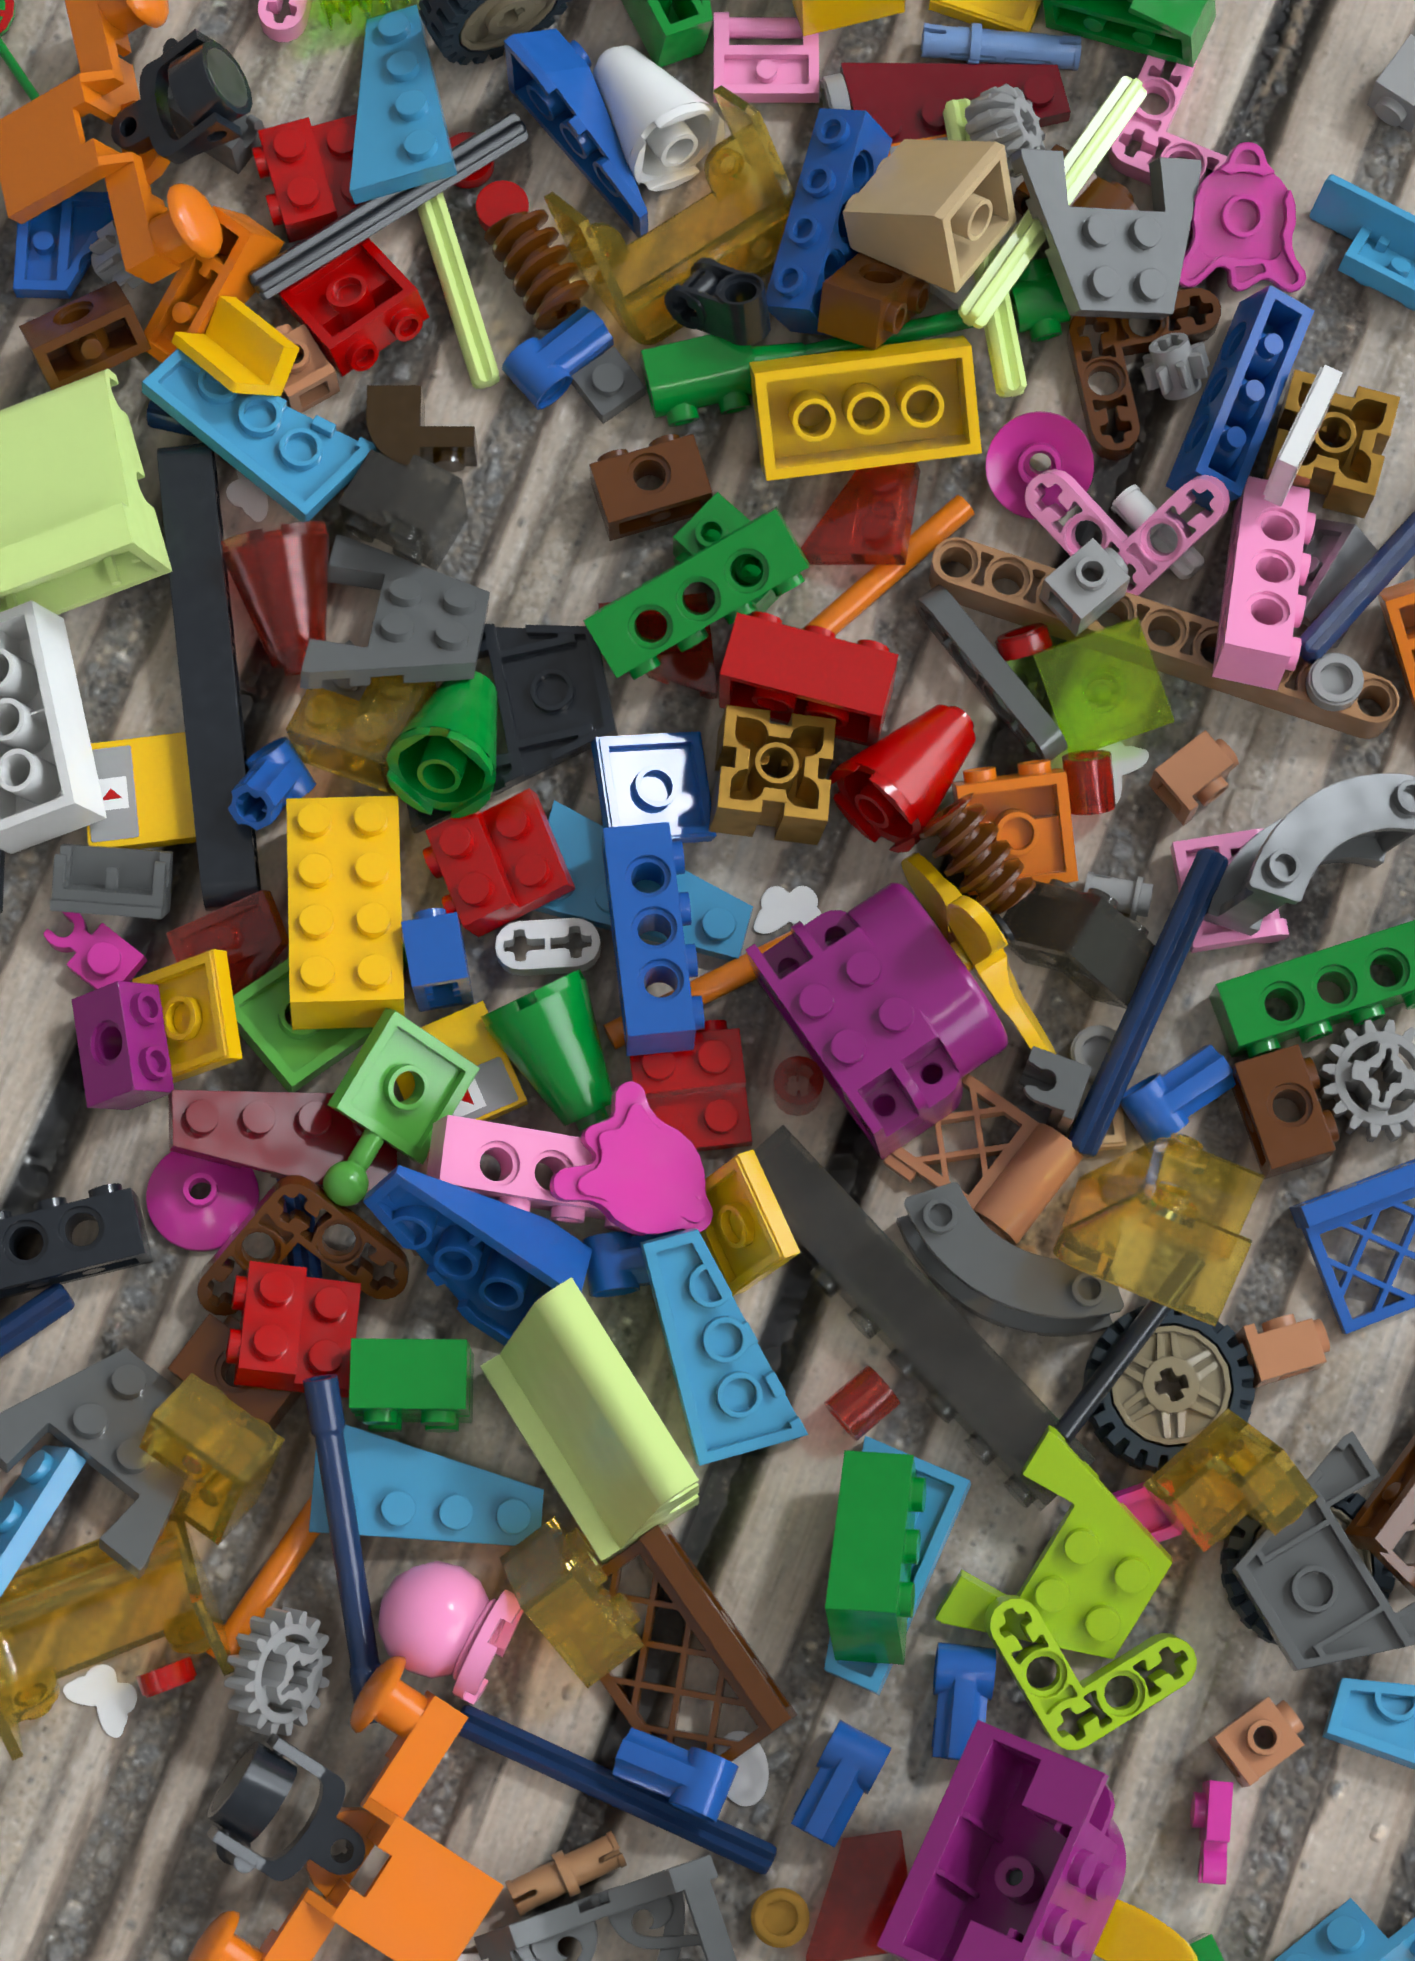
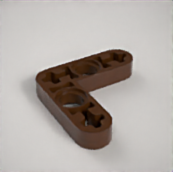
M1203 288L1179 290L1177 292L1174 313L1171 315V320L1176 319L1174 331L1168 330V316L1162 320L1156 319L1159 330L1151 336L1135 334L1129 325L1131 318L1072 317L1067 333V345L1089 441L1093 450L1100 457L1108 460H1120L1127 457L1134 451L1140 434L1139 418L1124 356L1150 352L1149 345L1154 340L1170 333L1186 334L1190 344L1208 340L1215 333L1221 317V305L1213 293ZM1190 306H1196L1200 314L1208 313L1205 315L1202 325H1196L1193 317H1185ZM1086 325H1093L1095 332H1104L1101 334L1098 344L1100 356L1091 359L1093 350L1089 337L1081 336ZM1107 372L1116 378L1118 389L1109 395H1099L1090 388L1088 379L1094 373ZM1115 407L1114 420L1119 431L1127 430L1123 435L1121 443H1114L1111 435L1102 436L1106 432L1108 425L1107 410Z
M290 1175L281 1178L272 1186L207 1263L199 1277L197 1296L200 1304L206 1311L214 1315L227 1316L236 1313L239 1310H231L232 1294L224 1292L220 1297L213 1294L214 1282L212 1279L214 1278L221 1283L225 1281L233 1272L235 1262L243 1269L238 1274L239 1276H246L250 1261L280 1264L297 1243L301 1244L348 1281L361 1283V1290L375 1299L387 1300L394 1298L405 1289L408 1283L409 1262L406 1254L400 1247L346 1206L333 1203L326 1196L324 1190L312 1180L300 1175ZM299 1193L304 1195V1208L315 1218L318 1217L322 1208L327 1211L318 1219L313 1232L307 1230L310 1227L311 1218L303 1211L294 1209L290 1214L283 1211L285 1203L283 1195L292 1199ZM332 1225H345L354 1232L356 1240L348 1249L334 1250L328 1247L323 1240L322 1235L325 1230ZM255 1232L265 1233L274 1241L275 1249L268 1257L262 1259L254 1258L245 1252L242 1245L244 1239L249 1234ZM365 1243L371 1244L368 1248V1258L377 1265L384 1266L388 1261L394 1263L393 1275L395 1278L393 1280L387 1276H383L379 1281L373 1279L374 1267L362 1256L357 1266L351 1264L360 1256Z

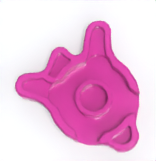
M1243 142L1233 147L1226 161L1206 176L1198 186L1194 197L1195 204L1190 225V241L1185 251L1179 287L1187 289L1197 286L1216 268H1222L1226 271L1228 287L1235 292L1247 290L1262 280L1271 282L1282 292L1288 293L1298 291L1305 285V270L1296 259L1292 247V236L1296 225V204L1291 190H1287L1282 180L1274 174L1275 171L1267 163L1264 151L1259 145L1252 142Z
M633 1081L621 1084L615 1088L612 1094L610 1118L586 1128L581 1134V1142L592 1154V1162L589 1165L564 1168L556 1172L550 1180L552 1196L562 1202H584L598 1208L611 1223L627 1233L638 1236L684 1231L691 1228H696L699 1232L705 1230L712 1220L713 1210L706 1196L705 1173L699 1153L693 1143L679 1130L665 1124L656 1117L649 1107L645 1091L640 1084Z

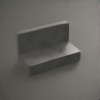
M1322 519L1315 520L1309 545H1303V553L1311 554V563L1305 585L1298 588V594L1306 596V606L1301 624H1306L1309 627L1378 551L1356 524ZM1348 629L1331 646V648H1337L1339 646Z

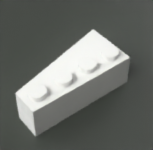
M32 600L0 612V849L13 854L107 818L64 618Z

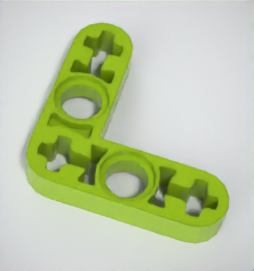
M1003 1595L996 1598L988 1606L985 1613L984 1625L987 1634L1045 1734L1056 1745L1066 1750H1079L1089 1746L1185 1686L1193 1678L1196 1671L1197 1658L1193 1648L1186 1641L1171 1633H1160L1148 1638L1091 1675L1078 1681L1041 1615L1030 1602L1017 1595ZM1007 1609H1011L1018 1615L1025 1612L1026 1617L1020 1621V1628L1029 1641L1034 1643L1040 1636L1042 1643L1023 1649L1018 1639L1006 1630L1000 1633L999 1628L1006 1623L1003 1613ZM1163 1648H1167L1173 1653L1180 1652L1181 1655L1174 1661L1177 1670L1173 1674H1169L1163 1669H1158L1147 1676L1154 1683V1687L1149 1690L1142 1676L1133 1669V1666L1138 1662L1146 1671L1159 1665L1162 1661L1159 1652ZM1022 1650L1014 1659L1012 1652ZM1041 1656L1050 1657L1056 1665V1676L1053 1682L1043 1688L1031 1686L1026 1677L1029 1664L1035 1658ZM1116 1676H1127L1131 1679L1134 1686V1694L1131 1700L1121 1707L1110 1706L1104 1696L1107 1683ZM1091 1692L1093 1702L1106 1716L1099 1721L1098 1716L1090 1711L1077 1721L1080 1731L1075 1735H1071L1065 1729L1058 1731L1057 1728L1064 1722L1060 1713L1069 1708L1075 1714H1080L1090 1708L1091 1705L1084 1700V1696Z

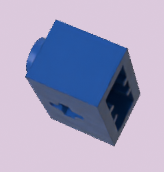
M429 908L415 912L412 915L413 920L401 921L411 986L419 1012L474 1003L465 944L457 912L446 914L444 908Z

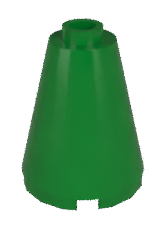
M475 671L474 679L443 681L391 744L386 758L389 769L386 775L388 783L402 801L419 812L432 815L433 809L451 811L449 818H462L478 812L490 800L496 784L497 690L488 677Z
M580 969L481 1016L486 1030L563 1126L575 1122L578 1130L582 1131L609 1117L605 1107L611 1104L613 1093L587 981Z

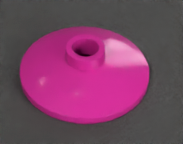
M1029 412L1011 419L996 433L986 456V477L994 496L1009 511L1028 519L1037 520L1027 508L1025 501L1026 487L1033 478L1047 470L1057 469L1065 471L1087 492L1094 473L1093 452L1085 434L1071 420L1052 412ZM1037 453H1044L1050 458L1051 465L1044 471H1037L1030 464L1031 457ZM1042 484L1046 492L1045 496L1041 499L1044 505L1048 507L1056 503L1065 512H1068L1058 499L1059 494L1062 492L1060 486L1055 484L1048 488Z
M171 1151L158 1163L151 1174L147 1186L146 1203L152 1223L167 1241L185 1250L206 1252L220 1249L259 1203V1188L253 1169L246 1167L238 1169ZM207 1183L211 1186V1192L206 1198L199 1200L190 1195L194 1185Z

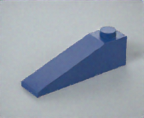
M557 29L512 34L504 40L509 90L640 240L649 234L648 211L629 164L627 165L618 136L590 67L592 63L586 51L577 41L572 40L568 42Z
M401 1165L393 1169L365 1195L363 1201L399 1244L403 1248L415 1250L428 1265L426 1274L436 1286L445 1284L459 1300L457 1310L470 1324L503 1346L507 1344L533 1304L547 1292L571 1277L582 1292L593 1249L545 1217Z

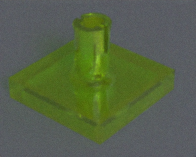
M1139 616L1034 654L1035 662L1059 728L1066 739L1070 758L1175 722V716Z

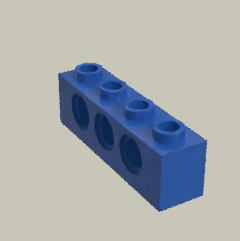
M819 108L766 292L769 312L790 332L828 335L817 331L823 282L859 253L850 248L843 210L850 197L860 192L876 173L880 162L888 157L893 140L867 111Z
M1272 285L1239 302L1166 487L1176 492L1193 478L1209 475L1218 478L1224 483L1229 492L1230 502L1241 497L1314 310ZM1193 489L1192 493L1196 497L1194 503L1208 511H1212L1213 509L1209 504L1214 498L1212 492L1207 489L1199 494Z
M670 822L603 828L602 855L626 1056L694 1050L696 1030L705 1029L702 996L691 995L689 978L698 977V962L695 943L685 944L683 926L691 925L692 920L689 893L678 892L676 875L685 874L682 841H672ZM642 880H652L659 884L661 888L653 893H643L637 890L634 885ZM648 931H657L664 934L667 940L659 945H650L642 941L640 936ZM653 983H665L672 987L674 992L667 997L660 998L648 993L646 988Z

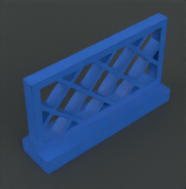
M1415 1159L1289 1207L1296 1227L1301 1228L1342 1334L1351 1333L1415 1308V1293L1411 1295L1392 1286L1404 1256L1415 1261V1252L1408 1250L1415 1233V1208L1402 1203L1415 1198ZM1389 1207H1393L1411 1216L1399 1245L1371 1233L1380 1211ZM1368 1216L1363 1229L1351 1224L1353 1221ZM1341 1227L1359 1236L1347 1265L1328 1257L1320 1234ZM1368 1240L1395 1252L1383 1282L1356 1270ZM1333 1268L1344 1272L1339 1284ZM1352 1276L1380 1289L1371 1311L1353 1318L1344 1299ZM1388 1293L1401 1298L1384 1305Z

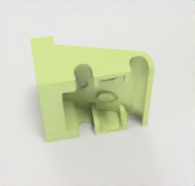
M105 369L0 410V612L32 600L59 615L173 572L155 509L145 500L137 481L144 478L145 474L128 414L121 410L113 396L111 387L119 383L116 374L110 369Z
M569 1278L547 1292L533 1304L501 1353L480 1367L603 1565L640 1540L639 1538L656 1525L668 1524L698 1505L699 1484L697 1482L699 1479L573 1278Z

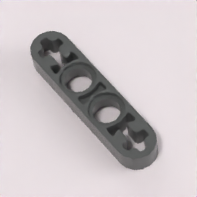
M938 584L915 601L918 613L931 632L1035 760L1049 759L1051 761L1068 748L1064 735L1053 719L947 589Z

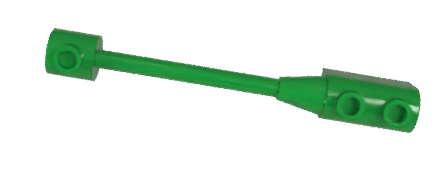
M1048 258L1031 260L1009 294L1017 334L1029 331L1031 342H1041L1062 335L1060 324L1070 322L1071 316L1068 313ZM958 309L909 320L898 334H893L882 345L913 342L973 328V326L969 327L963 323V319L958 314ZM709 334L641 350L639 362L654 418L666 416L668 426L677 427L699 420L698 408L718 404L721 415L734 414L751 408L749 396H753L749 362L866 347L837 337L805 345L799 342L740 346Z

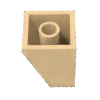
M904 139L889 157L884 158L880 162L876 173L859 193H855L850 197L843 210L850 248L956 294L1017 221L1005 145L991 141Z

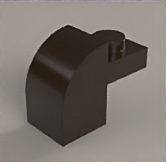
M367 385L366 418L371 442L376 447L377 455L375 457L389 475L409 485L423 486L424 466H432L435 470L441 472H458L463 470L465 466H477L478 445L475 426H425V403L421 385Z

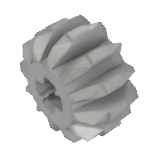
M1008 84L999 88L994 86L981 92L980 96L971 100L970 105L965 108V118L968 122L965 130L969 134L971 141H991L1005 145L1010 177L1017 178L1022 175V173L1015 175L1011 165V154L1021 148L1046 150L1043 143L1045 134L1039 125L1040 118L1035 115L1032 102L1025 99L1023 91L1018 87L1013 88Z

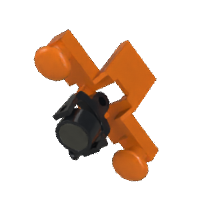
M65 0L81 73L0 119V182L8 218L24 224L105 178L125 271L150 284H154L181 269L182 262L197 254L203 258H213L220 252L223 238L222 228L215 210L207 198L194 186L178 183L169 187L167 208L165 207L164 200L152 194L150 185L163 175L170 162L181 164L198 154L242 137L241 127L233 122L250 113L253 104L251 90L245 74L231 53L218 42L194 29L180 41L170 38L165 42L163 55L148 63L142 69L138 91L133 65L121 59L118 55L125 57L132 53L128 38L129 33L145 24L153 28L164 25L169 14L168 0ZM169 85L181 111L191 124L195 126V128L180 139L175 133L170 118L168 105ZM90 113L112 125V139L115 144L121 147L122 153L94 138L86 142L81 118Z
M393 1656L374 1671L359 1693L350 1715V1725L355 1733L362 1732L375 1720L398 1735L385 1754L389 1758L388 1762L360 1803L363 1808L342 1807L346 1792L345 1783L341 1777L275 1733H272L266 1742L273 1748V1751L258 1741L254 1742L244 1751L231 1768L208 1810V1818L222 1827L221 1829L212 1824L207 1832L209 1838L217 1843L216 1852L218 1857L224 1863L233 1865L240 1873H249L256 1868L276 1881H284L293 1877L305 1866L311 1883L323 1896L306 1887L279 1930L276 1931L272 1928L260 1949L234 1933L240 1919V1913L236 1911L223 1912L209 1924L200 1936L187 1961H312L336 1923L394 1961L458 1960L504 1888V1885L404 1820L405 1815L469 1718L431 1692L426 1691L423 1695L400 1680L406 1664L404 1657ZM284 1755L318 1777L320 1781L319 1796L314 1810L296 1838L282 1852L273 1857H263L251 1849V1842L263 1832L287 1797L297 1774V1766L284 1759ZM345 1839L347 1852L345 1854L341 1852L338 1855H331V1847L334 1842ZM374 1845H376L390 1856L366 1893L362 1895L350 1883Z

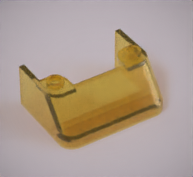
M722 85L714 89L713 93L731 132V136L715 145L705 160L704 173L712 192L626 246L622 235L609 224L602 222L590 224L585 216L553 191L544 196L573 261L578 265L581 273L623 331L636 342L643 345L659 343L684 327L673 319L667 311L664 296L673 286L682 285L690 276L691 267L698 259L703 257L711 258L722 265L743 272L754 273L759 277H763L774 268L795 194L760 111Z
M1172 1133L1170 1138H1158L1079 1177L1059 1229L1053 1253L1062 1262L1077 1270L1215 1327L1252 1244L1251 1239L1239 1234L1262 1184L1264 1175L1202 1150L1203 1145L1190 1136Z
M170 1513V1518L163 1534L159 1537L151 1554L148 1567L139 1580L99 1548L100 1538L18 1570L0 1597V1736L12 1761L23 1757L19 1722L40 1718L50 1711L60 1694L59 1678L164 1636L170 1648L177 1653L200 1654L212 1648L223 1675L226 1676L235 1671L234 1666L227 1662L231 1652L222 1617L193 1538L182 1516Z

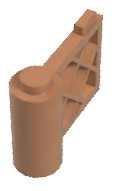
M967 1074L962 1078L963 1087L971 1094L973 1110L950 1113L933 1125L936 1129L939 1154L915 1157L900 1147L887 1156L883 1163L910 1184L919 1176L928 1184L937 1188L951 1183L947 1163L980 1158L983 1177L969 1195L964 1191L962 1192L978 1217L993 1232L1016 1246L1084 1156L1072 1147V1142L1060 1132L1046 1124L1037 1122L975 1077ZM977 1097L991 1107L979 1109ZM1005 1116L1020 1127L1009 1143L985 1147L980 1119ZM974 1120L979 1148L945 1153L941 1125ZM999 1155L988 1169L986 1157ZM941 1164L942 1176L930 1168L929 1165Z

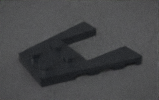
M485 624L478 659L490 657L508 753L496 755V784L491 797L591 749V743L595 737L618 736L602 653L586 626L525 625L526 628L495 627V624ZM402 675L387 676V679H389V678H394V677H398V676H402ZM407 804L410 824L414 833H419L448 819L451 811L433 809L432 815L419 812Z

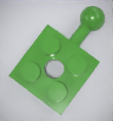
M403 943L404 974L408 968L405 944ZM289 958L233 996L240 1036L287 1092H296L365 1043L374 1028L292 1030V1026L285 1019L286 1013L290 1011Z
M385 1008L327 1104L365 1129L348 1157V1160L335 1163L327 1170L323 1180L326 1196L333 1203L340 1206H352L359 1203L365 1197L369 1187L366 1170L371 1165L384 1142L412 1161L423 1165L430 1151L433 1123L446 1115H453L480 1068L397 1011ZM410 1071L415 1080L414 1091L408 1099L399 1102L393 1091L395 1080L403 1072Z

